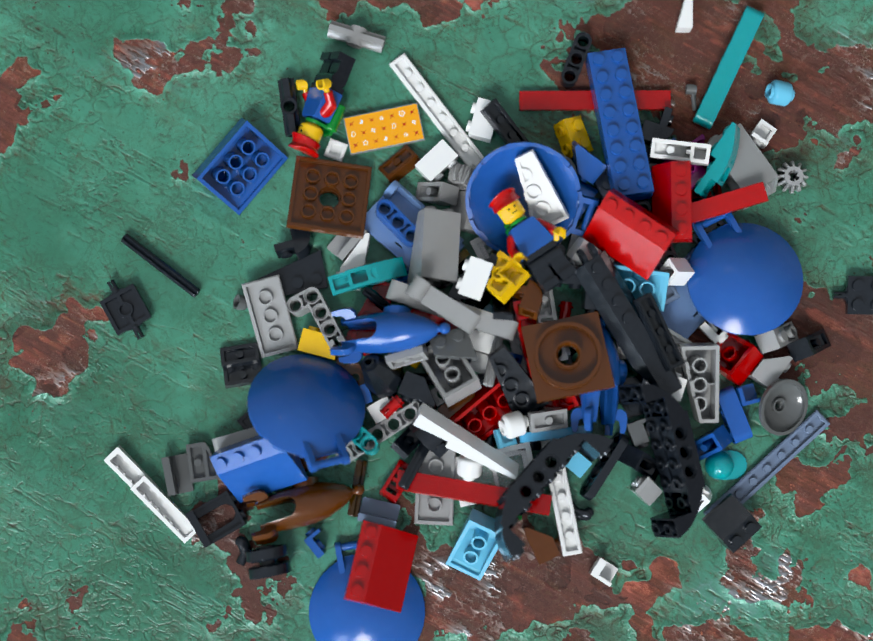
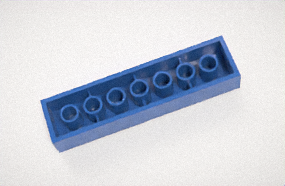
M625 48L587 53L585 64L605 165L607 166L610 190L614 188L633 201L650 199L654 193V186Z

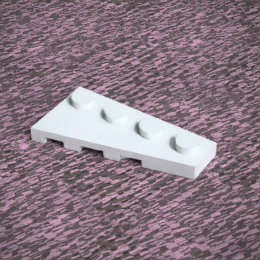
M532 149L517 156L515 162L524 189L530 217L541 218L553 225L568 219L569 213L535 151Z

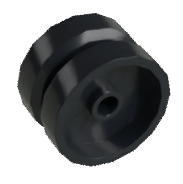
M271 544L246 551V562L250 564L259 563V565L248 569L249 579H262L291 572L292 568L289 560H277L289 554L287 544Z

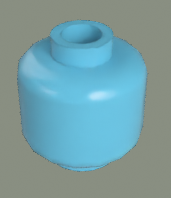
M774 80L766 86L765 97L770 104L786 106L794 99L795 91L790 82Z

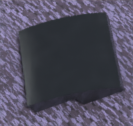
M254 342L220 348L226 389L251 385L256 375L262 370L258 343Z

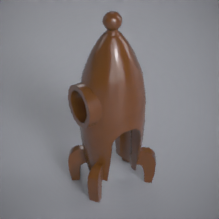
M308 477V480L294 484L291 488L270 496L262 489L248 492L242 496L247 508L255 506L258 510L286 503L296 505L292 515L260 525V531L251 533L252 539L256 542V545L272 543L278 539V531L295 529L324 520L343 508L354 494L362 495L365 491L364 486L357 484L354 488H350L339 483L319 482L318 477Z

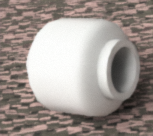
M519 411L504 414L498 423L499 430L503 436L509 439L522 436L526 433L529 426L528 418Z
M463 455L458 457L457 474L463 477V480L474 481V479L481 476L483 464Z

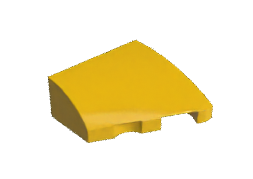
M499 250L497 252L498 259L496 265L492 268V276L488 280L486 288L499 301L505 304L530 277V274L515 264L511 257Z

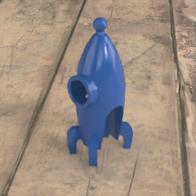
M402 305L386 306L383 308V312L357 316L356 311L351 307L340 308L331 313L332 317H344L340 321L342 326H348L349 330L376 331L369 338L342 341V346L331 347L330 353L331 355L340 356L339 362L357 363L362 359L363 353L387 354L412 349L425 344L434 338L438 332L443 334L449 333L451 328L448 323L444 322L437 325V323L426 317L410 313V308Z
M599 316L615 388L580 395L581 408H576L571 413L572 432L578 433V424L581 419H583L585 431H592L593 422L597 421L600 398L601 424L605 425V435L610 436L613 434V426L616 420L620 424V434H625L628 417L624 410L618 409L620 398L618 385H623L627 378V365L624 360L619 359L615 343L605 328V322Z

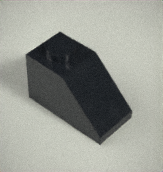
M824 328L787 345L789 354L794 362L813 356L831 346Z
M630 444L627 445L618 461L636 472L648 476L655 482L659 475L656 459Z

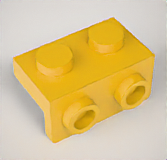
M581 115L563 119L553 126L561 151L565 156L570 159L573 158L572 142L574 140L589 152L594 151Z

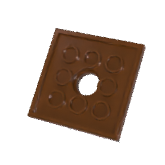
M296 155L286 228L363 239L372 167ZM324 193H332L338 198V204L335 207L323 206L320 202V197Z
M598 311L521 327L537 403L615 388ZM570 346L577 351L578 357L574 363L564 364L559 360L558 353L563 347Z

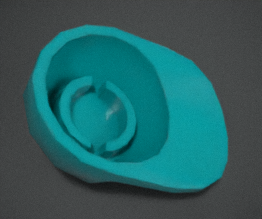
M725 450L707 457L705 469L713 479L733 480L745 473L747 462L741 453Z

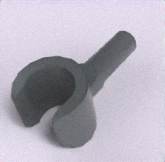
M687 84L685 94L691 95L692 111H696L697 86Z

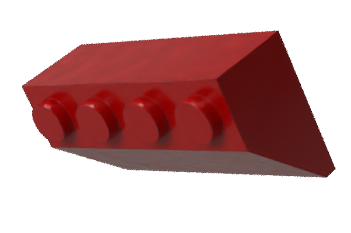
M670 161L652 166L654 186L652 213L680 231L672 243L692 242L691 161Z
M495 376L493 387L481 385L482 388L474 392L475 397L449 418L482 441L488 438L493 433V430L499 428L498 423L504 414L512 412L497 376Z

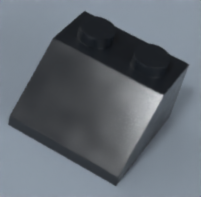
M732 494L727 495L702 518V521L718 540L733 554L762 528L753 515Z

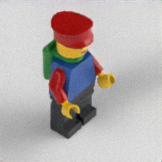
M341 51L322 52L320 60L323 61V64L309 91L308 83L305 80H296L297 91L303 90L302 96L305 105L302 116L305 117V122L300 124L297 132H292V142L288 146L312 158L319 157L318 151L321 147V138L330 137L333 133L337 132L346 107L339 103L344 92L342 88L347 83L356 59Z
M507 188L493 198L489 208H492L494 214H498L504 223L505 233L508 236V254L519 267H522L520 261L521 263L523 262L544 295L577 272V269L569 262L555 242L559 240V236L565 239L566 229L557 227L548 221L535 218L534 216L527 218L524 215L525 209L518 200L520 196L515 192V188Z

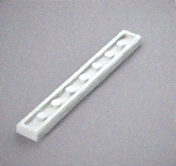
M403 53L391 62L389 66L463 163L475 169L484 156L409 58Z

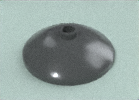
M785 378L772 383L762 395L759 403V419L763 428L771 434L783 436L790 434L799 427L805 418L808 408L806 390L799 382L793 379Z

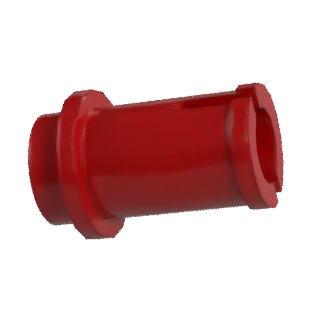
M561 301V305H558L560 307L559 319L571 317V309H574L572 302Z
M397 395L392 396V399L379 410L387 419L400 407L403 408L404 402Z

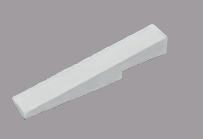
M422 403L416 413L414 426L446 440V448L514 480L517 478L519 470L517 462L425 403Z
M120 445L104 459L131 487L130 489L184 543L196 533L187 516Z

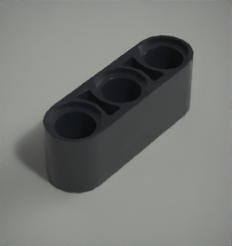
M581 32L575 37L563 68L560 83L565 88L575 86L590 49L592 38L586 32ZM585 40L587 45L584 47L580 46L578 41ZM578 57L581 62L574 64L571 58ZM566 74H571L574 77V80L567 81L564 78V76Z

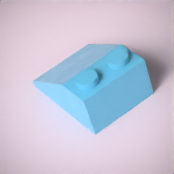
M613 263L635 299L651 292L659 310L664 312L670 273L654 270L649 279L646 280L622 263Z
M473 508L464 523L446 564L473 578L481 580L498 550L494 528L495 519Z

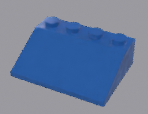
M241 118L192 176L240 215L288 157L247 120Z
M260 435L218 449L209 457L217 475L239 503L243 502L242 496L248 492L262 489L268 494L309 479L298 455L289 452L285 454L275 449L265 438L262 439Z

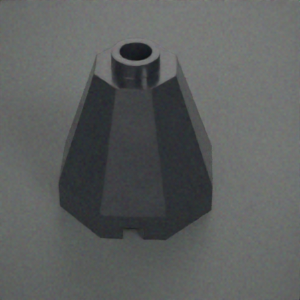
M376 354L367 355L361 361L365 386L369 389L370 393L380 399L397 393V388L401 385L404 378L403 367L391 369L386 364L385 357Z

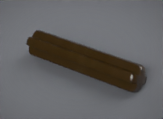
M356 461L352 488L357 484L364 486L367 461ZM354 494L350 499L347 513L349 516L358 517L362 495Z

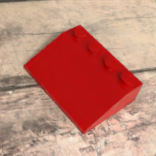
M613 188L608 191L582 238L600 250L606 251L609 256L648 280L680 231Z
M363 520L343 599L401 613L418 536Z

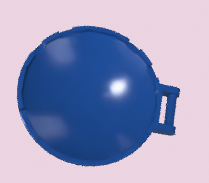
M515 142L503 145L486 155L475 167L469 178L465 195V206L469 222L475 233L485 244L496 251L500 250L509 255L507 252L508 236L505 233L503 221L498 214H494L492 208H489V204L502 190L511 187L515 188V192L520 196L518 200L525 209L524 215L530 218L515 158L532 149L535 151L569 213L568 219L555 224L557 227L566 229L565 238L570 233L583 237L592 220L595 208L599 205L600 200L582 195L579 178L572 165L559 152L546 145L535 142ZM585 203L588 204L582 226L579 228L576 226ZM559 236V240L555 242L558 245L564 239L561 236Z
M731 212L692 224L700 242L694 249L688 262L695 273L688 280L687 288L693 305L706 321L730 334L754 336L774 330L793 314L802 296L803 272L795 251L784 238L761 225L737 223ZM725 219L727 224L709 233L705 232L704 228Z
M309 354L285 356L266 365L254 378L248 393L247 408L251 423L260 437L270 442L272 447L285 454L289 452L305 458L311 473L316 472L320 468L350 463L346 446L357 436L362 427L365 417V401L356 380L339 364L329 359ZM333 454L339 455L323 460H315L316 458L325 457Z
M357 540L346 543L335 542L337 562L330 566L319 578L310 599L309 620L316 641H418L425 620V603L420 586L411 573L409 575L401 613L344 600L354 554L343 556V551L355 549Z

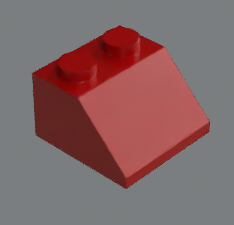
M727 333L729 337L723 343L717 342L720 345L719 373L736 385L741 386L764 356L753 344L737 335Z

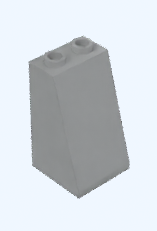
M741 123L737 126L740 128L739 149L726 183L730 190L733 191L763 182L767 196L776 192L779 176ZM722 134L719 136L714 135L709 139L707 144L711 145V149L716 142H719L723 136Z
M425 206V208L418 212L407 284L412 282L415 275L429 282L432 287L445 288L457 282L461 213L454 212L453 209L437 210L435 206Z

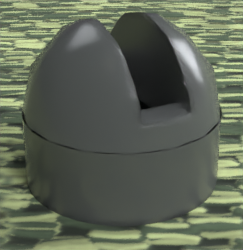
M240 294L235 296L233 301L234 309L245 310L248 308L245 296Z

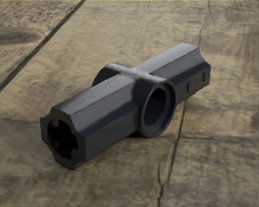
M282 78L277 80L281 102L280 107L285 136L292 138V132H297L301 124L294 78ZM288 104L295 105L292 111L288 112L285 110Z

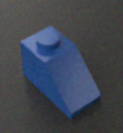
M574 140L572 142L573 161L578 173L577 176L585 184L588 181L593 185L607 166Z
M724 424L710 430L695 440L700 461L723 450L734 441Z

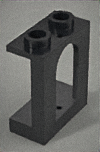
M227 490L198 508L186 513L204 548L246 525L245 520L247 517L242 509L238 511L235 505L238 502L232 493L229 494ZM221 505H231L235 510L234 519L207 535L198 518Z

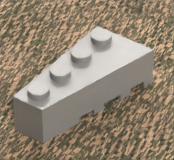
M714 342L676 343L685 362L681 364L684 378L687 379L686 388L694 419L699 423H719L720 345Z

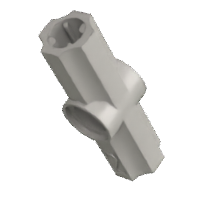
M331 21L327 37L345 42L350 47L356 49L365 48L378 53H382L386 41L385 36L369 32L364 27L358 25L349 26L336 21Z

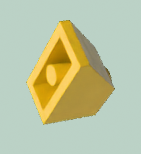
M309 326L308 329L303 328L297 350L336 361L337 357L336 355H331L330 348L323 334L319 332L320 329Z

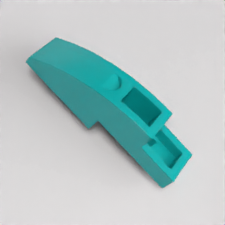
M734 122L724 129L723 136L719 142L713 145L710 155L715 161L708 165L706 174L695 185L694 192L704 199L715 183L723 186L735 163L739 149L740 128Z
M398 257L346 270V272L329 276L328 281L332 295L336 296L366 286H373L391 281L392 279L408 276L403 257Z

